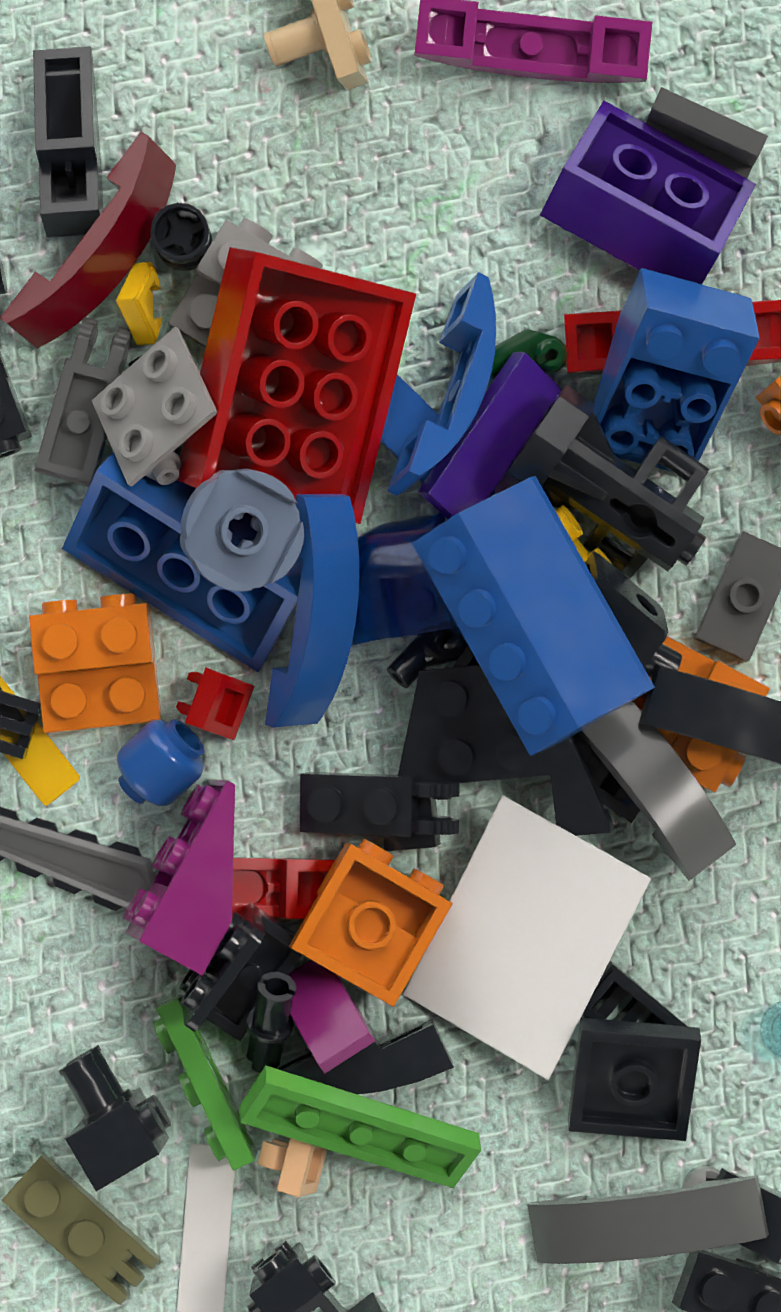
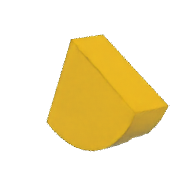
M152 262L135 263L132 266L116 299V303L137 345L155 344L162 325V317L154 318L152 290H161V286Z

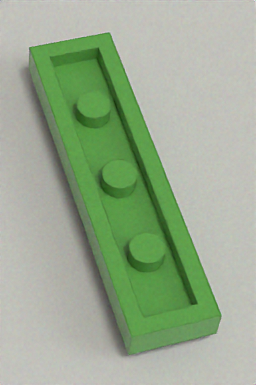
M269 1066L264 1067L240 1104V1123L450 1188L456 1186L481 1152L480 1136L477 1132Z

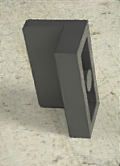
M661 87L646 121V124L745 178H748L768 138L766 134Z

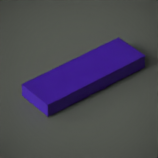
M513 352L485 392L473 421L460 441L435 465L418 492L447 519L487 499L549 409L561 388L525 352Z

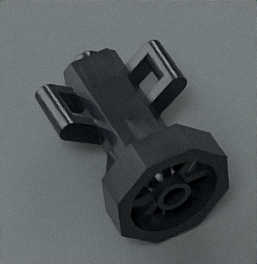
M566 385L510 464L494 491L497 493L502 492L530 477L536 476L553 507L559 508L564 505L569 509H577L598 523L582 545L589 552L599 548L612 565L629 579L648 558L667 572L674 566L677 560L687 566L706 539V536L699 532L704 517L687 506V504L707 475L709 468L663 436H660L638 469H633L614 455L593 409L596 404ZM657 463H660L686 481L676 497L648 479ZM611 532L616 537H618L619 539L635 549V552L631 553L623 546L609 538L607 534Z

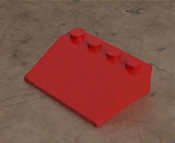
M229 247L200 370L202 380L218 413L183 442L180 455L181 468L177 481L197 488L201 483L210 479L213 474L221 470H255L271 475L281 481L292 492L295 500L296 495L344 494L350 496L355 523L361 524L416 293L256 251Z

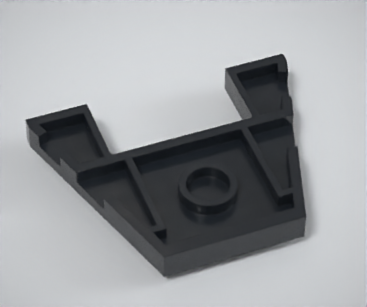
M479 664L419 671L398 775H417L419 780L453 781L459 783L549 775L552 783L557 826L575 836L611 833L614 830L613 820L609 811L603 806L593 784L595 780L586 761H583L572 736L555 746L530 756ZM419 797V817L438 816L436 800L431 797ZM418 834L413 837L385 836L384 838L385 851L433 848L441 844L440 835Z

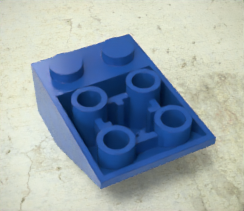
M644 268L640 269L620 313L594 401L596 405L593 409L617 458L641 464L656 440L663 436L696 460H700L760 339L751 298ZM657 463L655 468L670 471L660 463Z

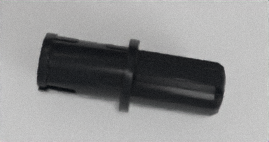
M269 972L261 977L257 986L256 1005L247 1017L246 1026L250 1033L246 1058L253 1062L252 1069L258 1073H261L265 1066L278 1068L282 1057L284 1041L292 1034L294 1022L290 1011L293 996L296 993V984L285 973Z

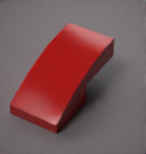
M233 857L232 912L235 911L241 915L251 902L271 917L305 919L318 896L316 892L335 859Z

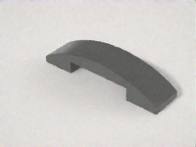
M631 701L573 736L578 742L582 739L586 741L656 829L652 836L687 880L690 881L734 848L736 842L707 794L656 727L639 723L642 711Z
M758 1175L699 1182L695 1187L588 1200L586 1196L536 1201L527 1204L537 1263L575 1264L652 1258L725 1247L767 1238L769 1235Z

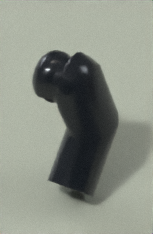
M442 622L437 626L424 629L386 670L400 686L408 688L418 678L419 671L456 661L464 654V649L468 643L456 622Z

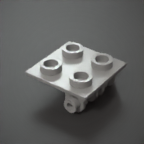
M177 327L168 332L91 400L126 482L131 487L144 476L157 480L161 485L175 482L179 477L181 460L173 451L218 413L182 334Z

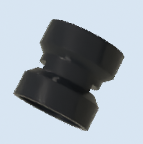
M177 202L165 206L157 212L151 224L150 234L157 254L165 265L174 270L190 271L196 269L213 242L206 218L199 209L190 204Z

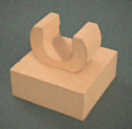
M292 1138L289 1139V1142L279 1139H273L272 1142L263 1141L257 1164L281 1171L277 1191L302 1197L317 1193L327 1149Z

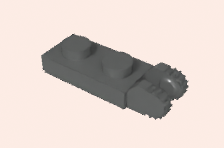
M84 317L78 330L71 358H66L34 471L89 487L99 468L107 440V435L91 400L122 374L130 350L132 334L129 329L119 327L111 341L106 368L87 364L92 348L97 340L98 320Z

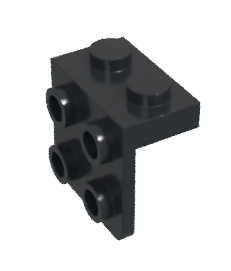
M251 902L241 915L233 911L232 922L204 974L200 975L189 969L179 988L185 992L181 1000L184 1025L195 1032L207 1019L238 1041H241L248 1031L246 1021L249 1012L256 1005L257 986L261 977L269 972H280L289 975L302 957L301 953L289 947L296 933Z

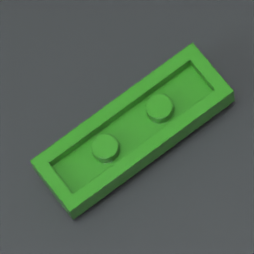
M182 993L161 1003L156 1008L160 1019L154 1021L153 1025L167 1054L176 1050L186 1072L178 1075L189 1103L192 1107L202 1104L211 1123V1126L204 1128V1133L214 1156L218 1161L227 1157L234 1171L255 1161L258 1152L245 1124L240 1123L238 1109L200 1029L193 1032L184 1025L183 1007L181 1004Z

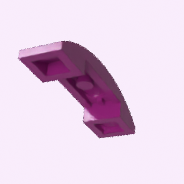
M420 0L414 52L416 57L465 69L544 80L589 83L646 82L653 23L651 21L595 15L592 21L479 9V2Z

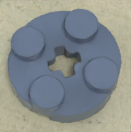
M250 469L221 470L213 474L210 479L201 483L187 501L181 519L182 533L180 536V546L184 554L188 556L194 569L208 581L232 591L252 590V588H260L267 583L272 584L290 571L298 559L303 546L304 527L303 522H300L299 510L295 505L297 502L292 492L281 481L266 473ZM245 513H249L253 516L250 526L257 531L256 537L252 542L243 539L238 547L231 543L233 533L228 529L229 523L232 519L240 520Z

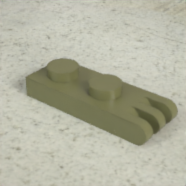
M45 1153L38 1158L1 1200L119 1305H122L129 1297V1293L114 1279L117 1273L135 1287L145 1278L144 1274L129 1261L134 1255L150 1269H153L161 1260L147 1244Z

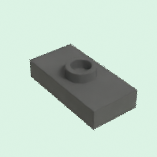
M745 531L740 532L693 639L745 662L750 661L781 591V547Z

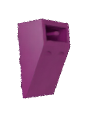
M209 779L204 787L199 784L194 787L181 811V815L188 819L176 839L168 836L153 861L152 867L159 870L151 888L149 891L142 888L138 889L123 917L124 920L130 922L125 934L200 975L204 974L232 922L235 784L228 780Z

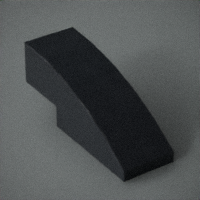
M91 46L33 50L35 151L39 162L40 216L47 238L85 235L104 210Z
M433 1019L381 1044H379L370 1023L367 1024L375 1042L325 1074L311 1052L277 1069L359 1095L382 1092L416 1083L454 1068L438 1029Z

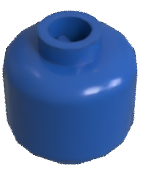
M172 719L170 722L151 720L119 750L117 763L122 775L118 778V782L122 790L139 804L148 801L157 806H169L201 777L204 770L201 757L205 753L204 746L196 734L181 721Z

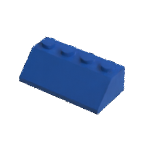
M112 452L97 469L62 549L256 672H259L296 614L303 558L298 557L290 571L281 579L272 584L267 583L260 588H252V590L232 591L208 581L194 569L188 556L184 554L180 546L183 511L196 488L177 480L168 485H161L157 480L147 476L141 478L131 487L127 484L116 456ZM245 513L240 520L232 519L229 523L228 529L233 533L231 543L238 547L243 539L252 542L256 537L257 531L250 526L253 516L249 513Z
M536 476L530 477L459 512L412 543L530 756L563 742L655 688Z

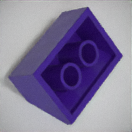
M603 100L565 163L540 216L638 270L644 268L703 284L728 240L756 183Z

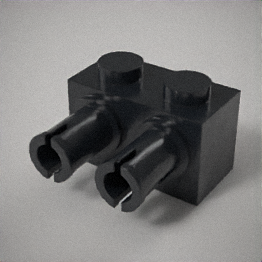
M99 1045L74 1058L58 1071L64 1077L86 1115L65 1140L96 1192L160 1154L169 1139L165 1129L171 1126L164 1107L155 1095L146 1098L140 1087L133 1092L129 1088L123 1091L103 1057Z

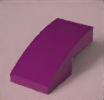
M313 960L307 961L289 973L288 976L296 984V993L293 996L290 1014L324 1074L375 1042L361 1011L350 997L339 975Z

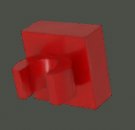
M206 667L203 674L199 672L188 673L187 680L199 686L191 705L180 701L176 705V709L181 714L187 716L185 723L235 740L255 686Z

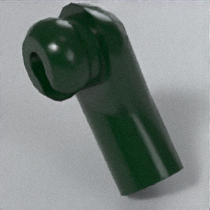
M529 329L523 330L495 346L490 377L493 380L496 378L513 352H525L545 373L552 374L558 372L567 361L566 345L555 336Z

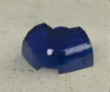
M440 512L386 522L366 530L358 537L359 598L351 648L458 628L412 545L414 541L446 521Z

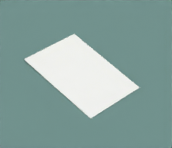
M502 795L450 899V902L453 904L420 960L403 995L549 1080L652 878Z

